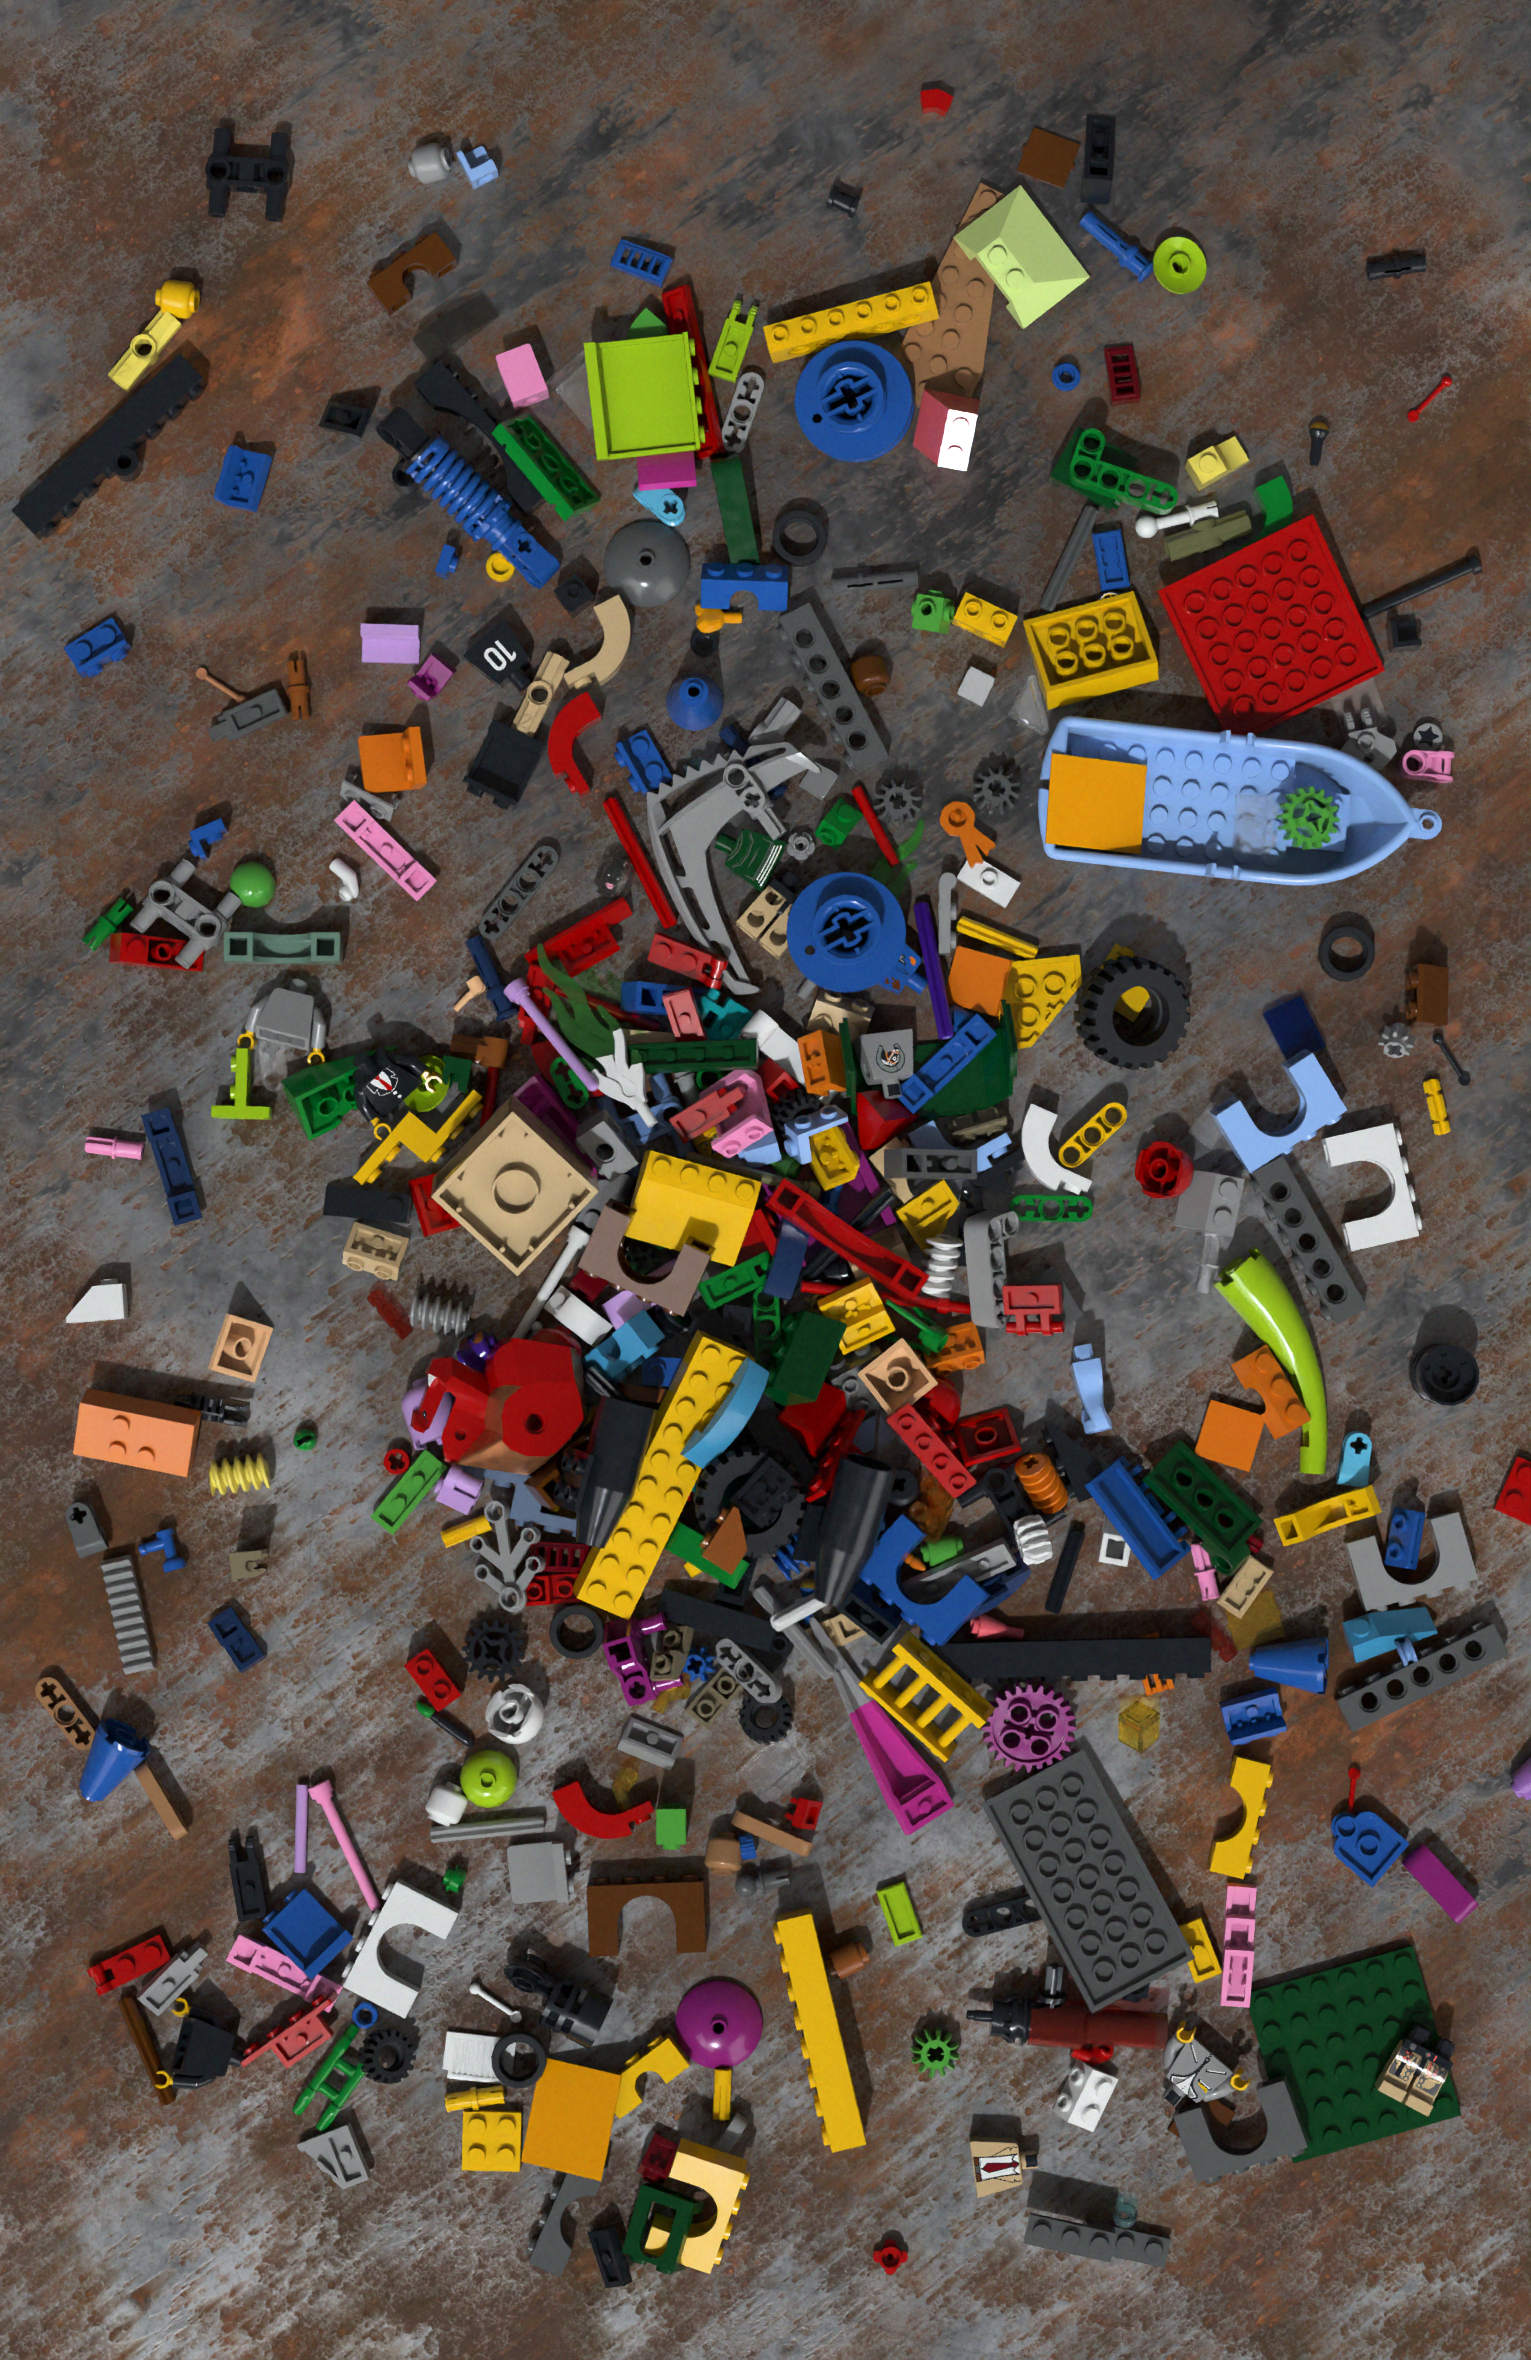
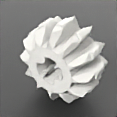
M1028 1515L1014 1522L1015 1540L1023 1562L1027 1565L1039 1564L1052 1557V1546L1048 1530L1040 1515Z

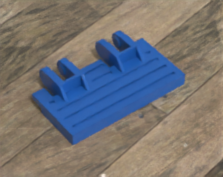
M1122 1455L1088 1482L1085 1487L1152 1579L1155 1580L1192 1549L1185 1539L1180 1543L1177 1540L1188 1530L1184 1525L1177 1527L1173 1532L1169 1530L1167 1524L1175 1519L1176 1513L1171 1511L1164 1517H1160L1165 1511L1151 1492L1146 1495L1143 1494L1149 1486L1144 1481L1137 1486L1132 1479L1143 1468L1138 1463L1126 1471L1130 1464Z

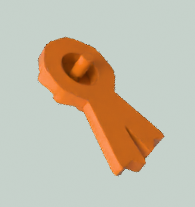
M953 801L942 809L940 825L949 836L960 837L969 867L972 869L975 864H983V859L977 847L988 857L989 851L994 849L996 844L974 827L975 813L967 803Z

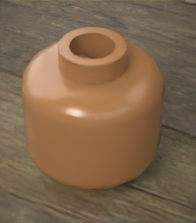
M718 1832V1837H712L707 1841L704 1862L711 1869L712 1874L733 1876L734 1872L742 1868L743 1859L740 1842L735 1839L734 1833Z

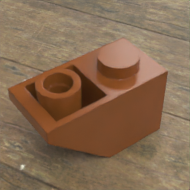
M733 1503L728 1508L724 1506L715 1519L718 1524L712 1533L708 1531L699 1544L702 1548L700 1551L702 1557L731 1575L748 1550L740 1512Z

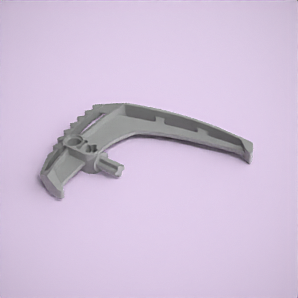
M790 742L750 746L744 757L738 751L733 750L728 761L721 754H717L714 765L706 760H702L699 771L693 767H687L685 778L673 774L672 787L665 783H660L658 794L647 792L649 832L663 880L675 906L699 947L719 955L711 942L717 941L739 977L737 980L728 967L726 970H723L721 978L734 995L759 993L762 991V988L753 985L725 927L711 885L706 851L724 825L742 810L748 812L753 820L758 819L773 841L787 831L771 809L774 804L767 792L806 769L815 773L822 772L815 762ZM777 749H786L783 754L767 759L750 768L746 765L747 760L752 757ZM720 769H725L721 783L695 799L667 821L661 805L665 798L695 780ZM741 769L745 776L744 781L740 785H735L732 775L736 770ZM752 794L761 797L758 800L760 803L758 807L749 803L752 801L750 798ZM669 830H671L685 869V877L677 875L665 843L664 836ZM691 887L694 890L699 905L710 925L709 930L702 928L683 888Z

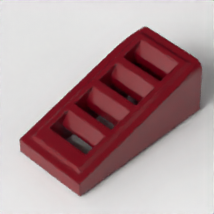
M1132 345L1105 348L1103 351L1110 405L1139 403L1141 398ZM1127 354V360L1112 361L1111 356ZM1127 365L1129 367V370L1113 371V367ZM1130 376V381L1115 382V378ZM1131 387L1132 390L1117 393L1116 388Z
M539 1541L531 1544L529 1557L539 1555V1548H545L544 1560L546 1565L543 1571L580 1573L589 1554V1545ZM551 1548L557 1549L556 1565H550ZM563 1549H568L567 1566H562ZM574 1550H580L579 1567L573 1566ZM534 1559L533 1567L537 1569L538 1562Z

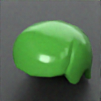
M249 861L240 864L232 872L229 885L233 894L242 901V905L258 908L268 904L274 897L276 880L270 870L262 863Z

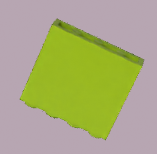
M688 332L603 343H584L597 462L700 450V443H705L704 426H698L697 414H702L700 396L695 397L694 385H699L697 367L691 368L690 356H695L694 338L688 339Z

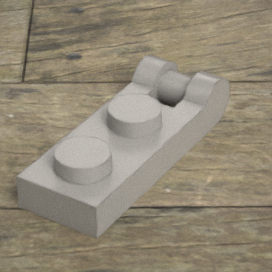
M949 872L942 874L938 882L939 956H949L950 949H956V931H951V920H956V903H951V891L955 888L957 880L955 875Z

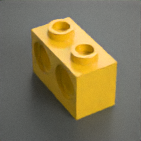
M965 592L952 624L1004 648L1018 616Z

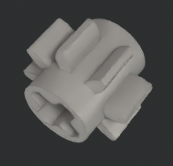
M1394 1023L1390 1027L1385 1025L1378 1041V1045L1384 1046L1383 1053L1392 1058H1400L1404 1054L1409 1056L1416 1040V1036L1410 1035L1411 1028L1403 1023Z

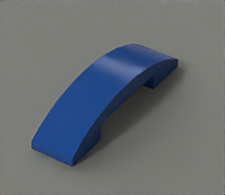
M977 1013L941 1050L900 1086L902 1096L898 1097V1099L914 1114L961 1072L998 1034Z

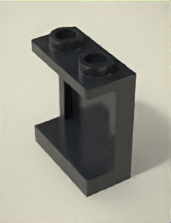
M493 719L488 728L489 733L468 775L464 777L463 783L468 786L467 792L479 798H482L483 794L493 798L492 804L507 811L509 807L516 810L546 750V746L544 743Z

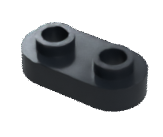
M782 1630L777 1631L775 1640H784L785 1647L783 1649H776L773 1644L771 1652L755 1648L751 1653L758 1660L764 1661L766 1668L772 1674L791 1654L794 1648V1644ZM747 1663L746 1671L750 1677L754 1673V1668L751 1663Z

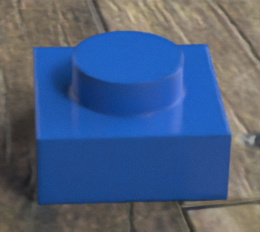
M444 544L435 569L438 577L448 580L450 573L455 574L460 557L456 556L457 551L455 547Z

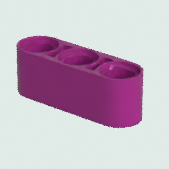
M1421 1843L1401 1861L1403 1866L1457 1925L1479 1906L1476 1900L1424 1843Z

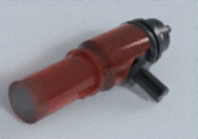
M1057 1963L1046 1965L1044 1989L1038 1991L1037 1997L1029 1998L1024 1993L1022 2000H1018V1994H1010L1005 1998L992 1997L990 2011L975 2009L967 2010L966 2019L989 2022V2036L1001 2037L1011 2044L1015 2043V2039H1019V2044L1022 2046L1027 2043L1030 2046L1080 2050L1085 2044H1092V2047L1095 2049L1099 2045L1165 2051L1167 2044V2013L1127 2010L1114 2005H1107L1091 2013L1083 1999L1066 1998V1993L1061 1991L1064 1966H1060Z

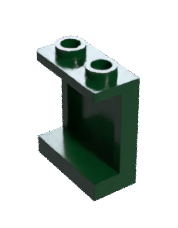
M1077 426L1052 471L1048 482L1057 487L1062 485L1101 506L1104 508V512L1109 514L1112 507L1118 510L1122 502L1077 487L1068 478V470L1082 432L1085 431ZM1093 438L1083 441L1084 446L1089 450H1095L1099 447L1098 442ZM1105 441L1100 461L1135 473L1139 472V469L1135 468L1138 461L1137 458ZM1078 465L1074 468L1076 475L1079 477L1089 475V470L1084 465ZM1107 474L1101 478L1106 486L1112 487L1117 484L1115 477Z

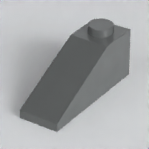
M884 1149V1179H977V1150Z

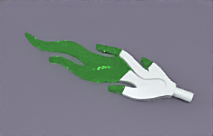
M538 944V962L543 973L564 991L574 1010L575 1019L569 1016L558 994L548 988L542 989L552 1001L562 1032L576 1047L598 1060L604 1066L607 1076H603L594 1064L586 1059L579 1058V1060L597 1081L598 1089L601 1092L629 1105L633 1110H637L648 1128L654 1126L658 1121L646 1104L648 1100L645 1093V1071L639 1053L636 1050L631 1051L630 1067L626 1038L618 1021L602 1005H598L597 1009L609 1024L610 1030L602 1026L592 1013L581 985L573 978L554 968L547 959L543 944Z

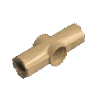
M547 651L533 682L527 689V694L511 728L534 738L548 708L553 703L554 695L563 679V674L566 673L570 665V661L558 654ZM538 689H544L548 692V697L543 702H536L532 699L533 693Z

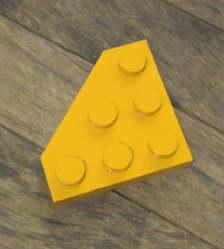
M1079 955L1013 962L1003 1000L1005 999L1006 1004L1010 1003L1018 1049L1031 1048L1081 986L1082 974Z

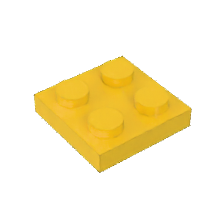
M463 2110L462 2170L520 2172L522 2111Z

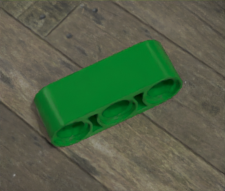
M761 1286L753 1294L756 1362L765 1368L767 1365L761 1362L760 1353L766 1348L772 1349L774 1343L778 1341L780 1336L779 1298L774 1297V1302L769 1307H762L758 1303L757 1297L763 1289V1286ZM766 1319L773 1321L776 1327L774 1334L771 1336L762 1335L759 1332L761 1321Z
M678 1522L664 1548L721 1583L735 1589L750 1564L742 1559L733 1574H729L701 1556L700 1551L702 1548L699 1544L704 1536Z

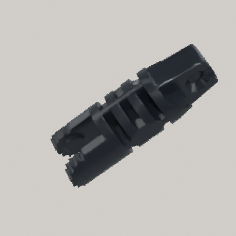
M192 1392L191 1395L178 1394L175 1399V1406L200 1410V1419L205 1421L247 1427L248 1419L246 1417L230 1414L228 1410L246 1412L249 1410L250 1402Z

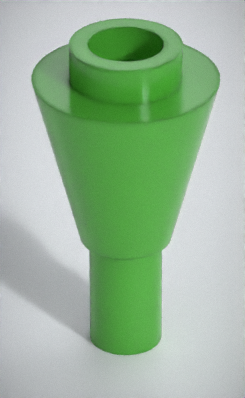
M780 1151L782 1160L768 1165L780 1176L795 1179L799 1175L802 1165L787 1153Z

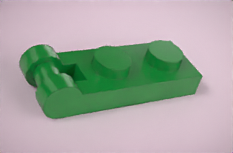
M769 1250L701 1282L698 1289L708 1310L711 1311L762 1286L767 1267L771 1264L770 1259H772ZM760 1265L765 1275L758 1277L754 1267Z

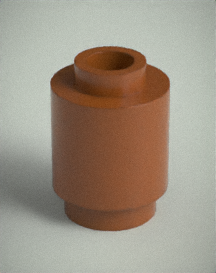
M852 1941L828 1953L830 1959L825 1961L832 1977L838 1975L840 1980L864 1969V1965L871 1962L861 1941L855 1944Z

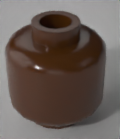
M872 652L859 654L856 657L857 660L850 666V673L856 690L868 697L884 693L891 681L886 660L883 656L873 654Z

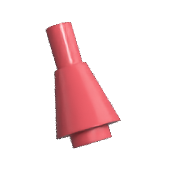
M982 1614L971 1619L969 1633L973 1634L974 1640L1001 1639L1004 1637L1022 1640L1024 1629L1006 1626L1005 1623Z

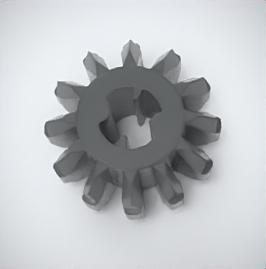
M992 766L987 767L988 777L984 773L979 772L977 777L982 783H972V788L980 790L972 795V799H983L978 805L980 810L986 804L990 805L988 809L989 815L993 814L995 807H998L1001 815L1004 814V804L1008 808L1013 809L1015 804L1010 798L1019 799L1020 793L1012 790L1018 788L1020 782H1009L1014 773L1010 771L1006 776H1003V766H999L997 774H994ZM994 784L1000 785L999 790L1004 791V794L999 793L998 797H994L988 787L993 788Z
M892 778L890 780L891 789L882 783L880 789L884 794H874V798L881 801V803L875 804L873 808L876 811L884 809L878 819L882 821L889 816L888 826L892 827L894 820L898 819L899 826L904 827V817L910 822L915 821V817L910 811L920 813L921 807L912 803L921 801L922 796H911L917 787L912 785L908 790L905 789L907 779H902L901 786L897 787L895 778ZM896 796L902 797V803L906 805L905 807L900 805L899 809H894L893 802L890 799L893 798L895 800Z

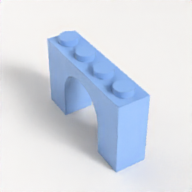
M1307 1049L1300 1051L1281 1064L1299 1096L1298 1113L1293 1122L1286 1128L1277 1132L1260 1131L1253 1123L1241 1101L1234 1096L1209 1111L1243 1169L1249 1173L1265 1166L1276 1156L1287 1155L1294 1149L1293 1145L1301 1140L1307 1141L1313 1138L1318 1133L1317 1130L1325 1124L1332 1125L1342 1118L1341 1114L1347 1111L1316 1057Z

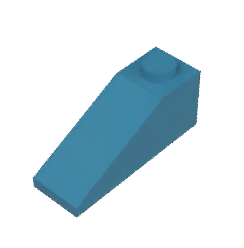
M1426 1607L1368 1613L1342 1623L1345 1641L1355 1663L1396 1649L1394 1642L1402 1643L1406 1637L1413 1643L1437 1634L1436 1627Z

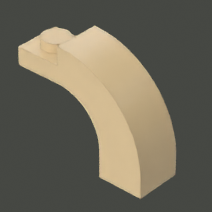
M619 594L593 607L594 613L604 631V642L601 650L592 660L563 674L569 689L575 687L578 690L589 685L592 682L590 678L594 676L601 686L612 679L623 666L630 649L631 627L627 610Z

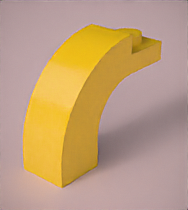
M1372 1485L1322 1499L1273 1520L1285 1547L1305 1541L1338 1526L1375 1516L1381 1513L1382 1510Z

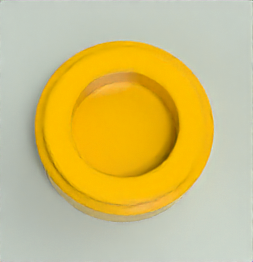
M500 552L492 554L486 562L487 573L496 582L508 581L514 575L515 567Z

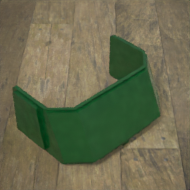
M1005 999L1001 1000L1000 1027L994 1030L998 1035L961 1072L916 1112L921 1115L918 1119L927 1118L928 1122L932 1120L938 1121V1117L975 1113V1110L988 1109L1013 1095V1078L1017 1077L1018 1048L1010 1003L1006 1004ZM843 1018V1023H839V1046L846 1097L849 1096L851 1113L858 1116L856 1092L880 1090L883 1092L882 1084L867 1085L854 1047L851 1046L848 1019ZM948 1042L913 1046V1074L922 1068ZM893 1098L903 1104L898 1098Z

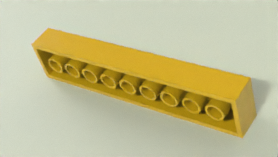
M697 1329L656 1414L634 1497L605 1548L592 1546L573 1585L572 1590L576 1598L626 1620L630 1619L702 1470L701 1467L680 1453L696 1429L701 1433L704 1431L735 1386L730 1380L746 1357L755 1361L748 1351Z

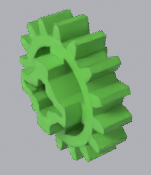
M1314 786L1305 787V790L1303 787L1294 789V794L1289 793L1285 795L1288 803L1279 804V807L1284 811L1283 814L1276 815V818L1283 820V824L1278 826V830H1285L1287 832L1283 837L1284 840L1293 839L1292 847L1302 846V850H1309L1311 847L1313 849L1321 848L1322 842L1328 843L1331 841L1328 834L1337 833L1338 830L1333 827V823L1339 822L1340 818L1334 817L1333 812L1338 810V806H1330L1333 797H1323L1325 790L1318 789L1315 791Z

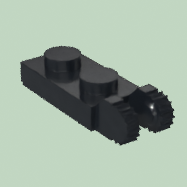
M246 1836L245 1846L249 1860L239 1861L236 1840H228L231 1861L229 1868L239 1922L263 1918L268 1915L259 1858H257L253 1836Z

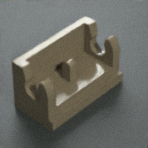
M268 1548L240 1550L229 1553L231 1581L239 1582L244 1580V1578H253L267 1571L266 1568L255 1569L257 1562L252 1561L267 1557Z

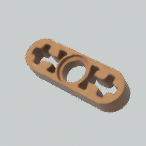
M48 1676L41 1679L35 1687V1693L39 1701L76 1749L87 1750L91 1748L96 1732L95 1726L58 1678ZM45 1682L48 1685L54 1683L56 1688L53 1692L56 1697L60 1698L64 1695L66 1700L57 1703L53 1708L50 1703L55 1702V1699L50 1694L47 1696L43 1694V1691L46 1689L43 1684ZM70 1705L74 1709L75 1715L71 1721H63L60 1718L59 1709L61 1706ZM79 1718L83 1721V1723L78 1725L83 1732L89 1730L91 1733L88 1737L89 1744L85 1741L80 1743L77 1740L80 1733L76 1728L72 1729L71 1732L68 1729V1726L75 1724Z
M146 1760L134 1769L138 1780L175 1840L180 1839L190 1832L185 1820L151 1763Z
M738 1809L731 1821V1824L804 1857L809 1856L814 1844L801 1836Z

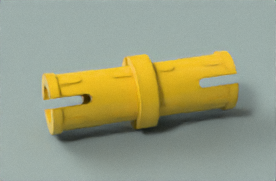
M503 2084L480 2089L474 2086L470 2087V2090L445 2093L447 2112L468 2108L479 2110L481 2106L505 2104Z

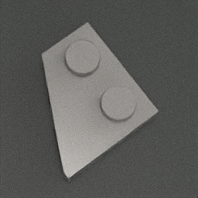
M350 2122L300 2141L297 2144L298 2149L310 2155L317 2162L316 2165L323 2172L330 2174L332 2180L342 2189L354 2186L372 2177Z

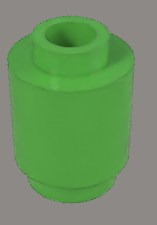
M953 1534L926 1538L925 1544L920 1546L923 1562H928L929 1567L939 1566L964 1555L961 1536L954 1537Z

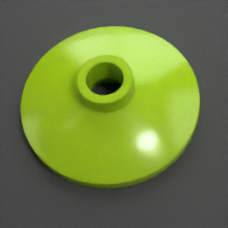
M1171 237L1163 241L1157 247L1153 257L1155 276L1159 283L1170 292L1176 294L1190 293L1196 290L1205 279L1207 265L1204 254L1197 244L1187 238ZM1173 264L1178 266V272L1174 270Z
M432 1055L419 1058L429 1067L428 1071L430 1073L438 1072L443 1076L445 1066L443 1060ZM450 1075L447 1085L441 1084L437 1079L430 1080L431 1085L437 1089L435 1093L426 1089V1080L421 1077L424 1082L404 1099L405 1104L418 1112L434 1109L447 1094Z

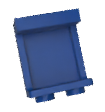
M295 1888L284 1898L287 1904L279 1912L274 1908L262 1920L266 1925L261 1930L309 1980H312L353 1937L315 1900L306 1888H302L300 1891Z

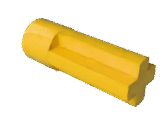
M485 1514L440 1533L445 1547L448 1548L490 1531L492 1526L486 1519Z
M715 2068L713 2120H730L732 2069Z

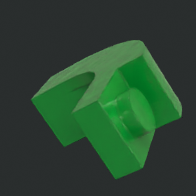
M1282 475L1256 487L1253 492L1263 515V528L1260 535L1254 540L1224 554L1223 557L1292 523V499Z

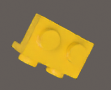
M835 1126L809 1136L812 1162H809V1165L824 1191L855 1179L860 1167V1161L856 1152L851 1151L845 1133L841 1127Z

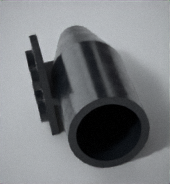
M601 1395L585 1452L569 1447L568 1452L564 1454L561 1461L562 1474L560 1481L556 1483L553 1490V1497L555 1498L553 1504L576 1512L577 1542L602 1549L607 1545L634 1497L657 1410Z
M842 1453L827 1504H807L792 1559L815 1562L814 1598L832 1606H842L871 1559L898 1472L894 1466L869 1456L856 1453Z

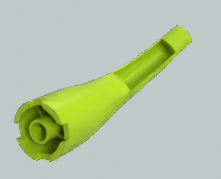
M1256 1246L1248 1249V1252L1251 1254L1244 1259L1238 1255L1219 1272L1218 1276L1222 1280L1217 1281L1216 1279L1212 1284L1264 1344L1268 1345L1274 1356L1285 1367L1295 1393L1312 1419L1302 1425L1303 1446H1300L1299 1472L1325 1474L1328 1441L1327 1408L1317 1356L1305 1323L1286 1285L1269 1260Z

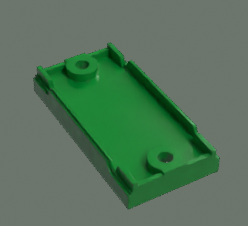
M529 413L501 422L491 433L501 445L506 444L505 452L550 505L556 504L555 511L564 522L584 512H589L601 501Z

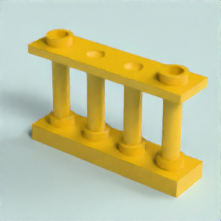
M908 1630L892 1649L897 1656L880 1674L871 1668L858 1685L864 1689L868 1696L874 1698L923 1742L934 1755L946 1762L958 1746L953 1740L970 1723H973L980 1729L993 1713L995 1707ZM907 1664L918 1674V1677L902 1693H899L888 1681ZM928 1683L941 1695L922 1713L909 1701ZM948 1703H951L962 1715L943 1732L932 1720Z

